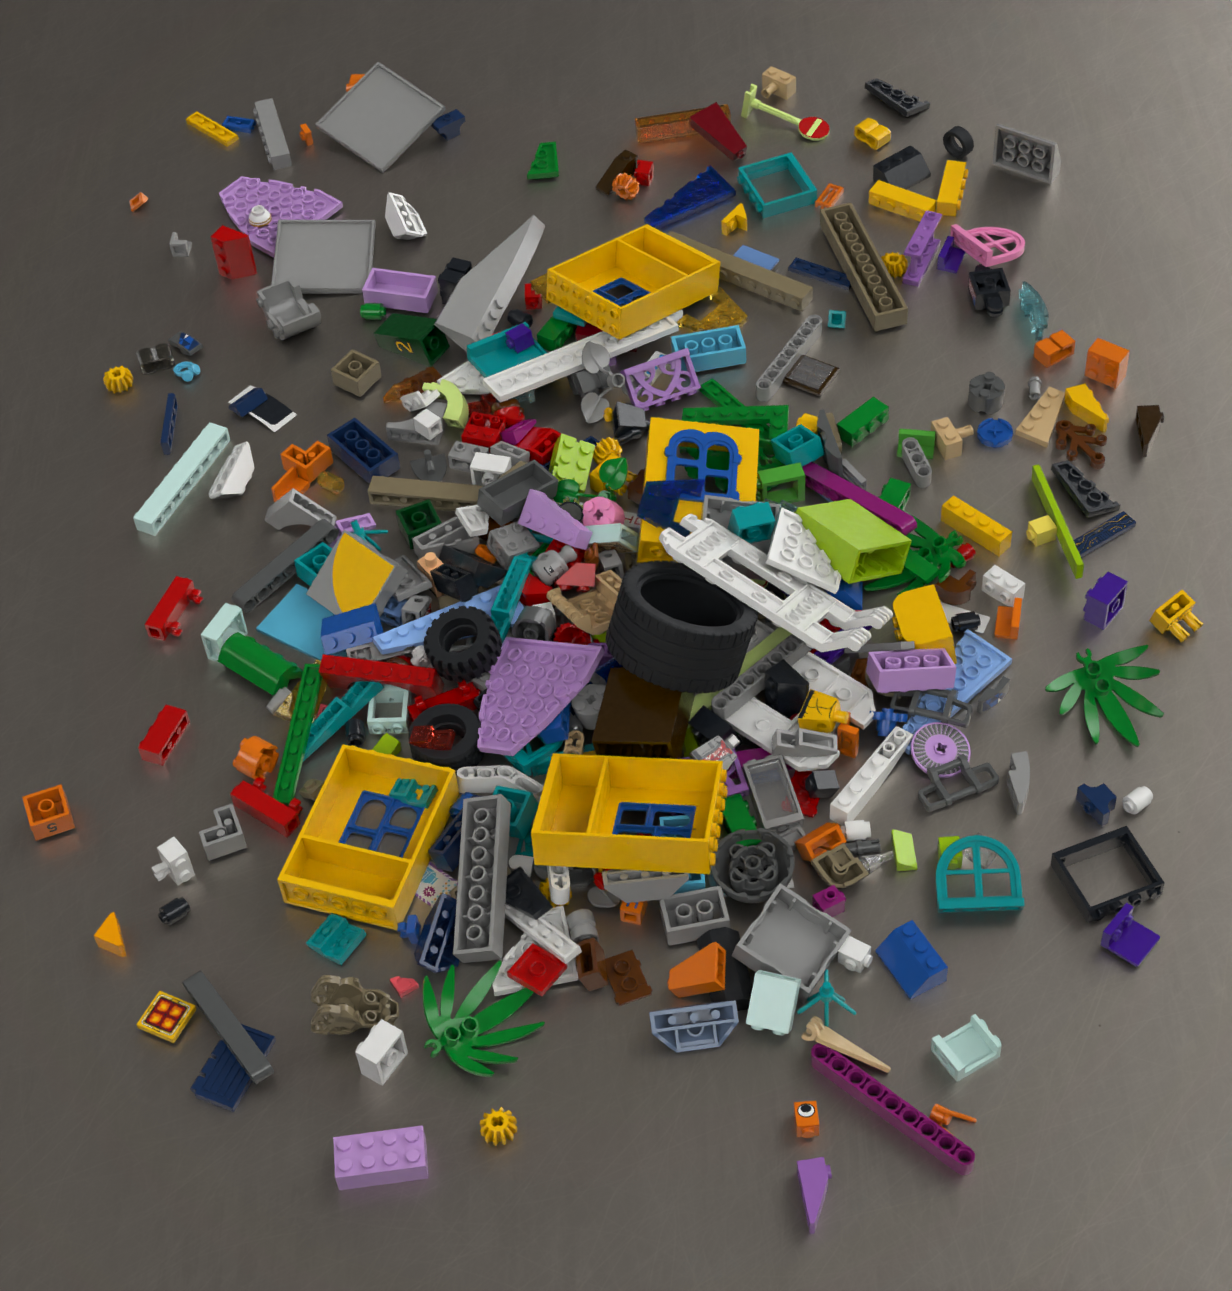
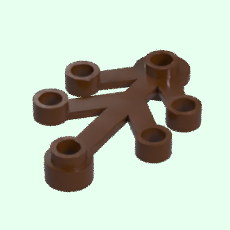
M1061 420L1056 423L1055 430L1059 435L1055 444L1056 449H1066V436L1071 439L1070 449L1067 451L1066 456L1069 461L1077 460V447L1079 446L1091 458L1090 466L1092 468L1102 469L1105 466L1104 455L1099 452L1096 453L1088 445L1095 444L1103 447L1107 444V437L1100 434L1097 437H1089L1095 434V425L1075 426L1067 420ZM1076 433H1085L1088 436L1077 435Z

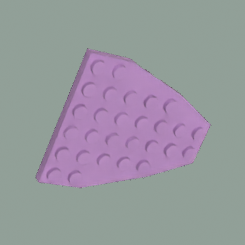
M241 176L219 192V197L230 219L242 233L249 235L251 245L273 258L278 220H327L343 207L341 201L321 190L314 189V192L308 191L304 186L295 188L291 183L270 179L268 182H261L260 178ZM262 205L270 212L272 220L268 225L254 227L249 223V214L254 206Z
M506 637L502 643L501 655L497 657L498 661L495 666H491L489 671L490 678L486 680L487 692L483 694L479 712L481 728H478V749L486 753L514 756L544 730L585 687L605 653L603 647Z

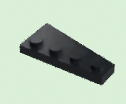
M877 78L865 82V89L900 112L903 116L908 117L930 107V102L924 101L923 103L919 101V97L914 95L910 97L905 94L906 91L893 89V85Z
M1068 460L1052 464L1051 471L1087 518L1119 510L1120 504L1117 501L1112 502L1105 491H1099L1096 488V484L1092 480L1085 479L1083 477L1084 474Z

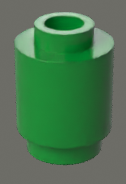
M365 303V305H361L360 315L365 320H382L386 316V308L383 307L382 303Z

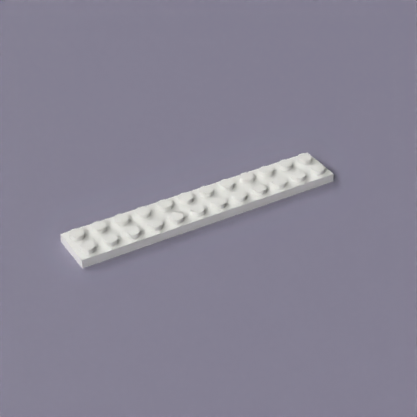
M667 316L620 340L602 331L482 379V382L501 403L585 369L582 364V351L585 344L589 341L605 347L609 352L610 358H613L679 331V327L676 322Z

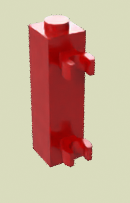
M179 576L174 578L144 624L149 637L165 641L170 633L177 637L180 636L183 630L178 629L181 624L177 621L190 601L200 604L204 599L200 596L201 590L195 589L193 580Z
M462 680V682H458L459 687L423 700L422 695L414 698L415 704L407 706L409 718L413 723L417 716L426 709L445 703L461 705L471 711L476 710L474 698L481 691L479 688H475L473 682L466 684V681Z
M257 777L253 785L243 780L233 788L230 795L234 806L288 838L300 825L298 814L303 810V807L300 806L301 801L294 798L287 807L264 793L267 786L263 784L265 782L263 778Z

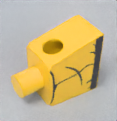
M810 689L797 719L799 728L830 733L833 731L836 722L847 724L849 713L841 711L837 698Z

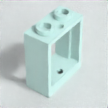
M225 603L201 633L208 659L218 662L223 644L234 633L239 632L244 636L247 635L248 631L240 607Z
M383 685L384 688L369 701L367 717L369 733H409L410 718L407 706L411 705V692L397 686ZM376 703H403L402 717L375 718Z

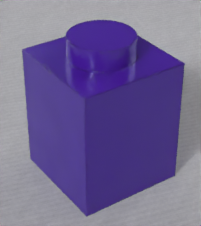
M523 323L505 332L508 348L513 349L517 354L535 344L531 330Z

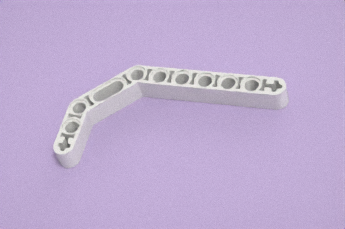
M509 765L461 767L457 770L459 792L463 794L465 792L471 794L493 793L497 785L532 792L539 803L544 785ZM547 866L551 901L557 905H564L568 903L570 898L568 867Z

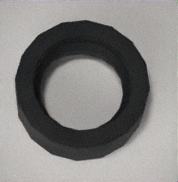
M955 126L944 134L943 144L951 156L962 159L973 151L974 141L972 136L963 127ZM954 137L960 141L962 148L956 143Z

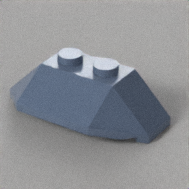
M736 1000L681 1006L649 1012L652 1034L676 1053L720 1047L739 1023Z

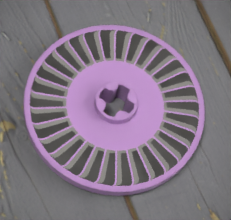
M941 722L926 724L919 728L912 738V758L916 765L925 773H927V768L932 766L938 767L957 759V756L962 754L967 757L968 762L970 760L971 750L967 738L959 729L950 724ZM937 748L944 749V752L937 751ZM960 766L939 774V778H949L962 772Z

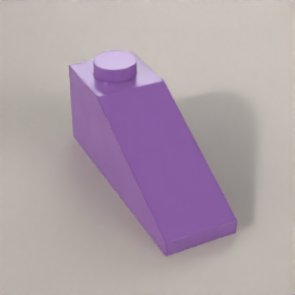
M824 1157L797 1161V1175L810 1234L815 1233L828 1190V1179H832L830 1165H825Z

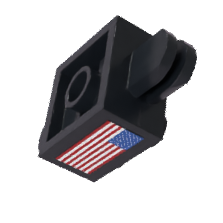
M979 264L975 267L974 272H969L968 290L975 310L987 309L988 314L992 317L1002 315L1003 307L1009 306L1011 292L1003 268L990 269V267Z

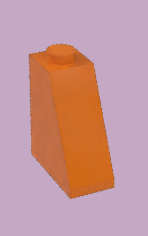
M712 942L670 969L667 981L669 990L678 998L725 990L726 950L717 942Z

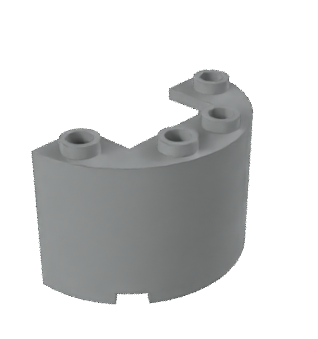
M294 277L257 291V304L260 308L262 307L267 318V326L270 330L273 329L276 339L285 340L321 324L319 309L314 303H306L302 296L300 284Z

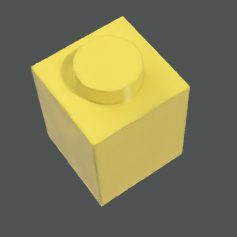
M1049 515L1029 521L1028 530L1026 531L1027 538L1036 547L1056 540L1057 526Z

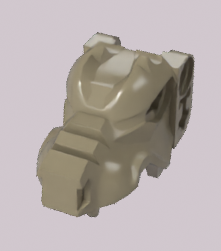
M323 975L317 980L311 990V1001L320 1006L311 1019V1031L317 1034L349 1035L359 1028H372L381 1019L394 1026V1022L399 1017V1003L381 990L364 989L359 983V978L346 977L340 979L339 976Z

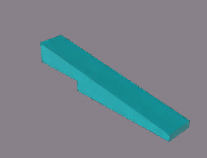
M514 556L491 608V619L500 634L502 643L511 625L533 563L532 559Z
M359 681L349 689L341 700L335 697L311 725L303 762L374 698L384 686L378 682Z

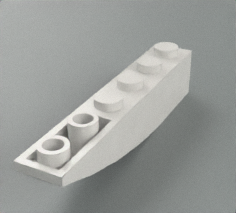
M898 726L891 731L830 804V819L844 826V821H853L888 777L912 740L913 734Z

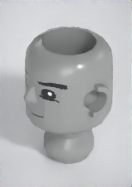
M565 545L559 553L555 550H549L538 556L532 563L531 570L541 582L551 586L568 571L567 563L575 561L577 554L570 545Z

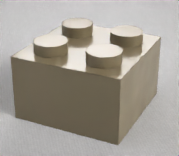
M353 349L331 369L333 384L359 397L382 377L379 361Z

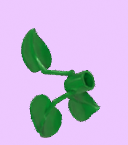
M625 457L610 459L601 465L599 477L602 482L606 483L605 487L607 490L599 492L598 495L578 493L580 489L579 483L572 479H564L558 482L557 495L553 497L554 501L558 506L567 501L578 504L579 496L589 498L605 497L616 502L617 496L613 490L620 489L626 481L628 471L627 459Z

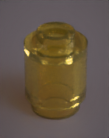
M323 471L319 474L317 483L321 488L334 495L342 492L344 489V480L329 471Z

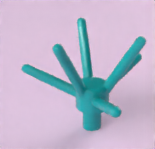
M357 520L350 522L354 530L352 533L365 541L367 540L378 551H381V547L366 534H387L388 530H364L363 527L360 528Z
M827 969L824 971V983L820 987L819 992L808 997L807 1001L809 1003L797 1011V1014H801L821 1000L824 1002V1026L829 1027V1002L833 1000L853 1015L857 1014L854 1009L844 1003L846 1001L844 997L834 992V988L829 982V972Z

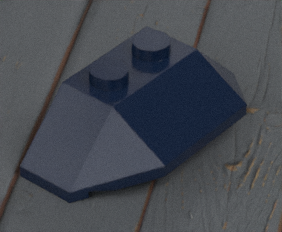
M444 893L440 894L428 914L414 953L417 965L435 974L449 970L451 965L457 968L460 961L453 955L457 900Z

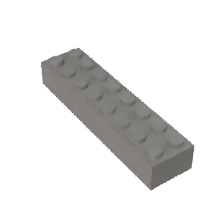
M502 794L463 799L453 955L462 963L500 960L503 956L511 803Z

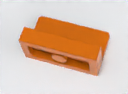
M292 466L271 488L274 503L293 488L301 494H304L310 488L309 481L298 477L296 467Z
M1014 598V607L998 606L995 637L1018 640L1022 598Z
M848 712L847 724L840 723L837 728V747L840 754L856 758L859 747V728L850 726L851 713Z

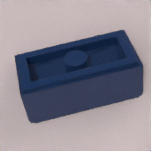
M253 388L230 404L228 408L243 417L268 398L262 388Z

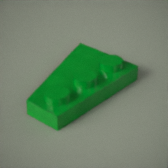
M556 142L539 144L535 160L532 162L531 169L527 173V180L559 177Z

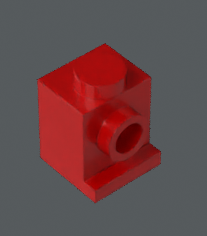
M637 160L634 178L640 183L639 185L650 186L654 176L653 161Z

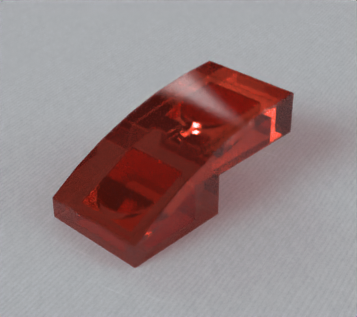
M491 393L481 395L480 401L468 403L469 418L472 412L492 413L491 405L499 401Z
M432 725L414 726L409 743L427 749L451 750L456 734L453 729L434 730Z

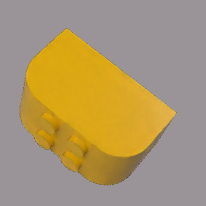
M934 584L899 594L893 602L894 617L891 618L894 628H897V630H894L896 641H914L915 648L913 649L945 648L954 664H957L953 636Z

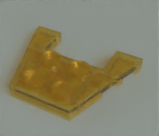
M718 287V292L709 295V300L719 304V306L701 321L685 314L677 321L679 328H691L693 332L739 325V328H741L748 322V315L721 287Z

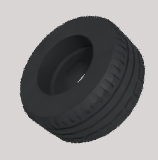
M445 703L426 709L417 716L409 729L408 738L413 760L454 769L456 778L459 768L477 766L485 753L481 752L477 747L479 739L478 728H481L479 717L470 709L457 704ZM444 735H457L463 738L459 743L451 747L432 745L437 738Z

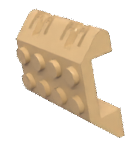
M608 570L595 575L596 589L566 599L561 594L560 587L548 591L547 599L578 628L592 635H600L608 630L622 579L612 570Z

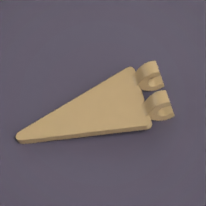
M813 1016L811 1022H808L806 1032L801 1036L803 1040H815L822 1045L884 1072H890L891 1068L829 1027L824 1026L819 1017Z

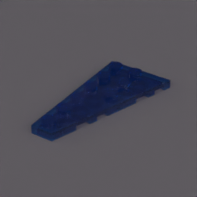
M710 165L707 167V171L697 175V179L689 181L678 190L672 199L664 201L662 207L654 209L644 217V223L656 229L663 228L736 196V190Z

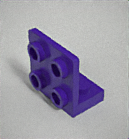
M1126 903L1104 929L1101 946L1138 967L1158 943L1160 936L1134 921V916H1132L1134 907Z

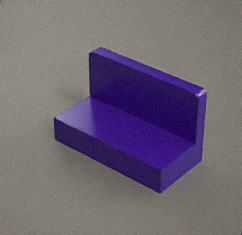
M947 236L939 253L937 270L956 274L966 252L954 247V237Z

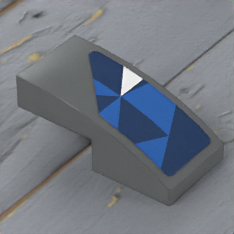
M182 331L168 339L170 346L178 347L182 354L189 356L203 348L202 343Z
M1003 676L995 689L986 687L978 699V713L981 714L993 708L1009 692V678Z

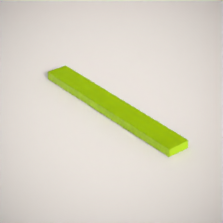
M1033 465L1032 481L1047 515L1050 516L1057 526V538L1075 579L1082 578L1084 570L1082 558L1040 465Z

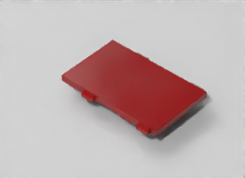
M795 770L794 776L790 780L803 816L813 818L817 814L820 798H810L805 788V780L812 771L799 772ZM786 795L785 801H782L781 804L782 811L792 813Z

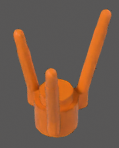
M939 1104L934 1105L929 1117L942 1128H944V1124L948 1125L952 1116L974 1123L977 1121L976 1118L949 1110Z

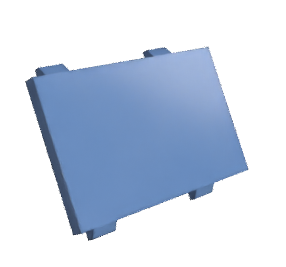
M742 245L733 255L768 270H772L780 261L778 258Z

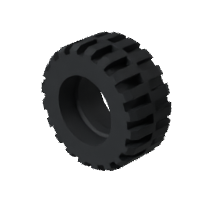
M459 606L458 609L451 608L448 612L441 613L438 619L432 621V626L428 627L426 631L427 636L424 637V650L432 666L441 677L449 681L454 679L455 682H462V680L469 682L473 678L478 679L482 677L483 673H488L491 670L492 665L495 666L498 661L497 657L501 655L502 640L494 622L485 611L477 610L476 607L472 606L468 608L466 606ZM470 635L477 636L475 642L468 649L458 653L449 652L451 646L460 638Z

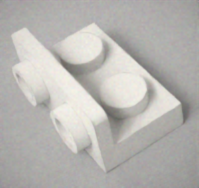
M428 389L422 394L416 391L403 395L400 399L403 402V406L409 412L427 407L440 396V393L437 389L432 391Z

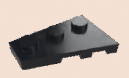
M521 866L507 876L505 904L535 920L553 908Z

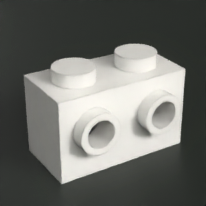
M994 565L983 575L982 591L1004 605L1014 607L1015 597L1024 598L1025 583Z

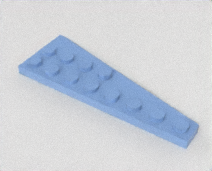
M501 585L472 596L473 598L469 601L457 602L374 636L373 644L382 655L404 651V649L411 646H424V637L427 636L426 631L428 627L432 626V621L438 619L441 613H446L451 608L458 609L459 606H466V608L469 606L476 607L477 610L481 609L491 617V608ZM520 601L515 610L510 625L511 628H513L518 616L524 609ZM473 635L465 636V637H462V638H460V639L469 638V637H474V636H473Z
M967 629L955 648L957 660L955 666L957 668L954 688H946L945 690H958L957 700L968 703L1012 664V658ZM925 694V696H922L918 707L943 713L947 698ZM954 705L950 717H953L962 708ZM915 715V717H910L902 729L914 736L922 726L933 722H941V720ZM911 741L904 751L908 755L911 754Z

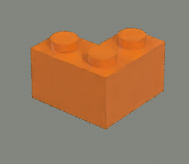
M316 441L306 451L291 444L280 454L284 470L288 471L292 466L296 467L298 477L310 483L334 463L331 448L319 441Z

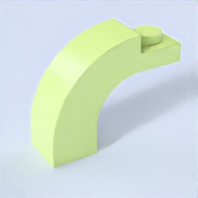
M444 379L441 380L440 385L435 382H424L423 391L437 389L440 393L437 399L447 401V408L443 416L447 425L464 429L469 416V408L460 390L453 383Z

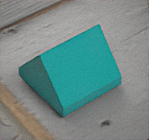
M829 310L828 327L845 329L846 311Z

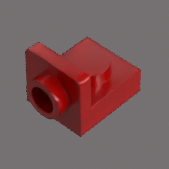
M531 283L525 284L526 310L542 309V295L535 294Z

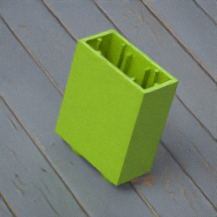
M852 499L798 507L794 512L803 520L802 525L806 530L809 529L815 537L818 548L824 550L831 560L830 565L834 571L838 570L841 579L848 584L902 573L912 540Z

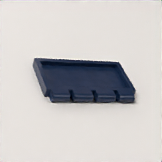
M241 1024L263 1055L267 1057L276 1042L275 1036ZM219 1040L211 1053L213 1058H208L200 1071L202 1076H197L190 1090L200 1100L235 1112L252 1080L224 1041Z

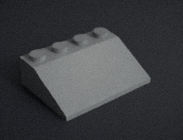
M996 124L993 165L1052 184L1059 175L1061 166L1057 143Z

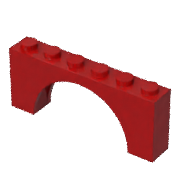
M326 654L322 655L319 674L330 688L348 690L349 684L353 682H378L406 689L418 696L422 695L423 700L443 693L444 682L435 668Z

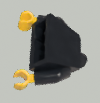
M617 401L613 410L608 407L604 410V420L606 422H613L614 438H617L620 445L634 439H640L645 430L649 431L650 420L645 419V412L641 408Z

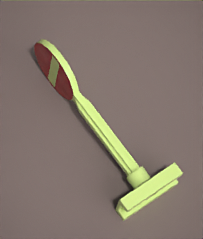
M751 84L750 91L745 92L741 117L747 119L753 108L760 109L798 125L799 133L806 139L819 141L828 136L830 128L823 119L818 117L799 119L761 103L760 100L755 99L757 85Z

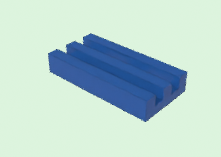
M227 116L222 126L230 131L251 134L254 126H256V120Z

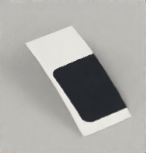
M250 385L228 403L232 404L256 387ZM265 393L268 399L250 411L249 414L261 421L273 432H276L297 414L271 395Z

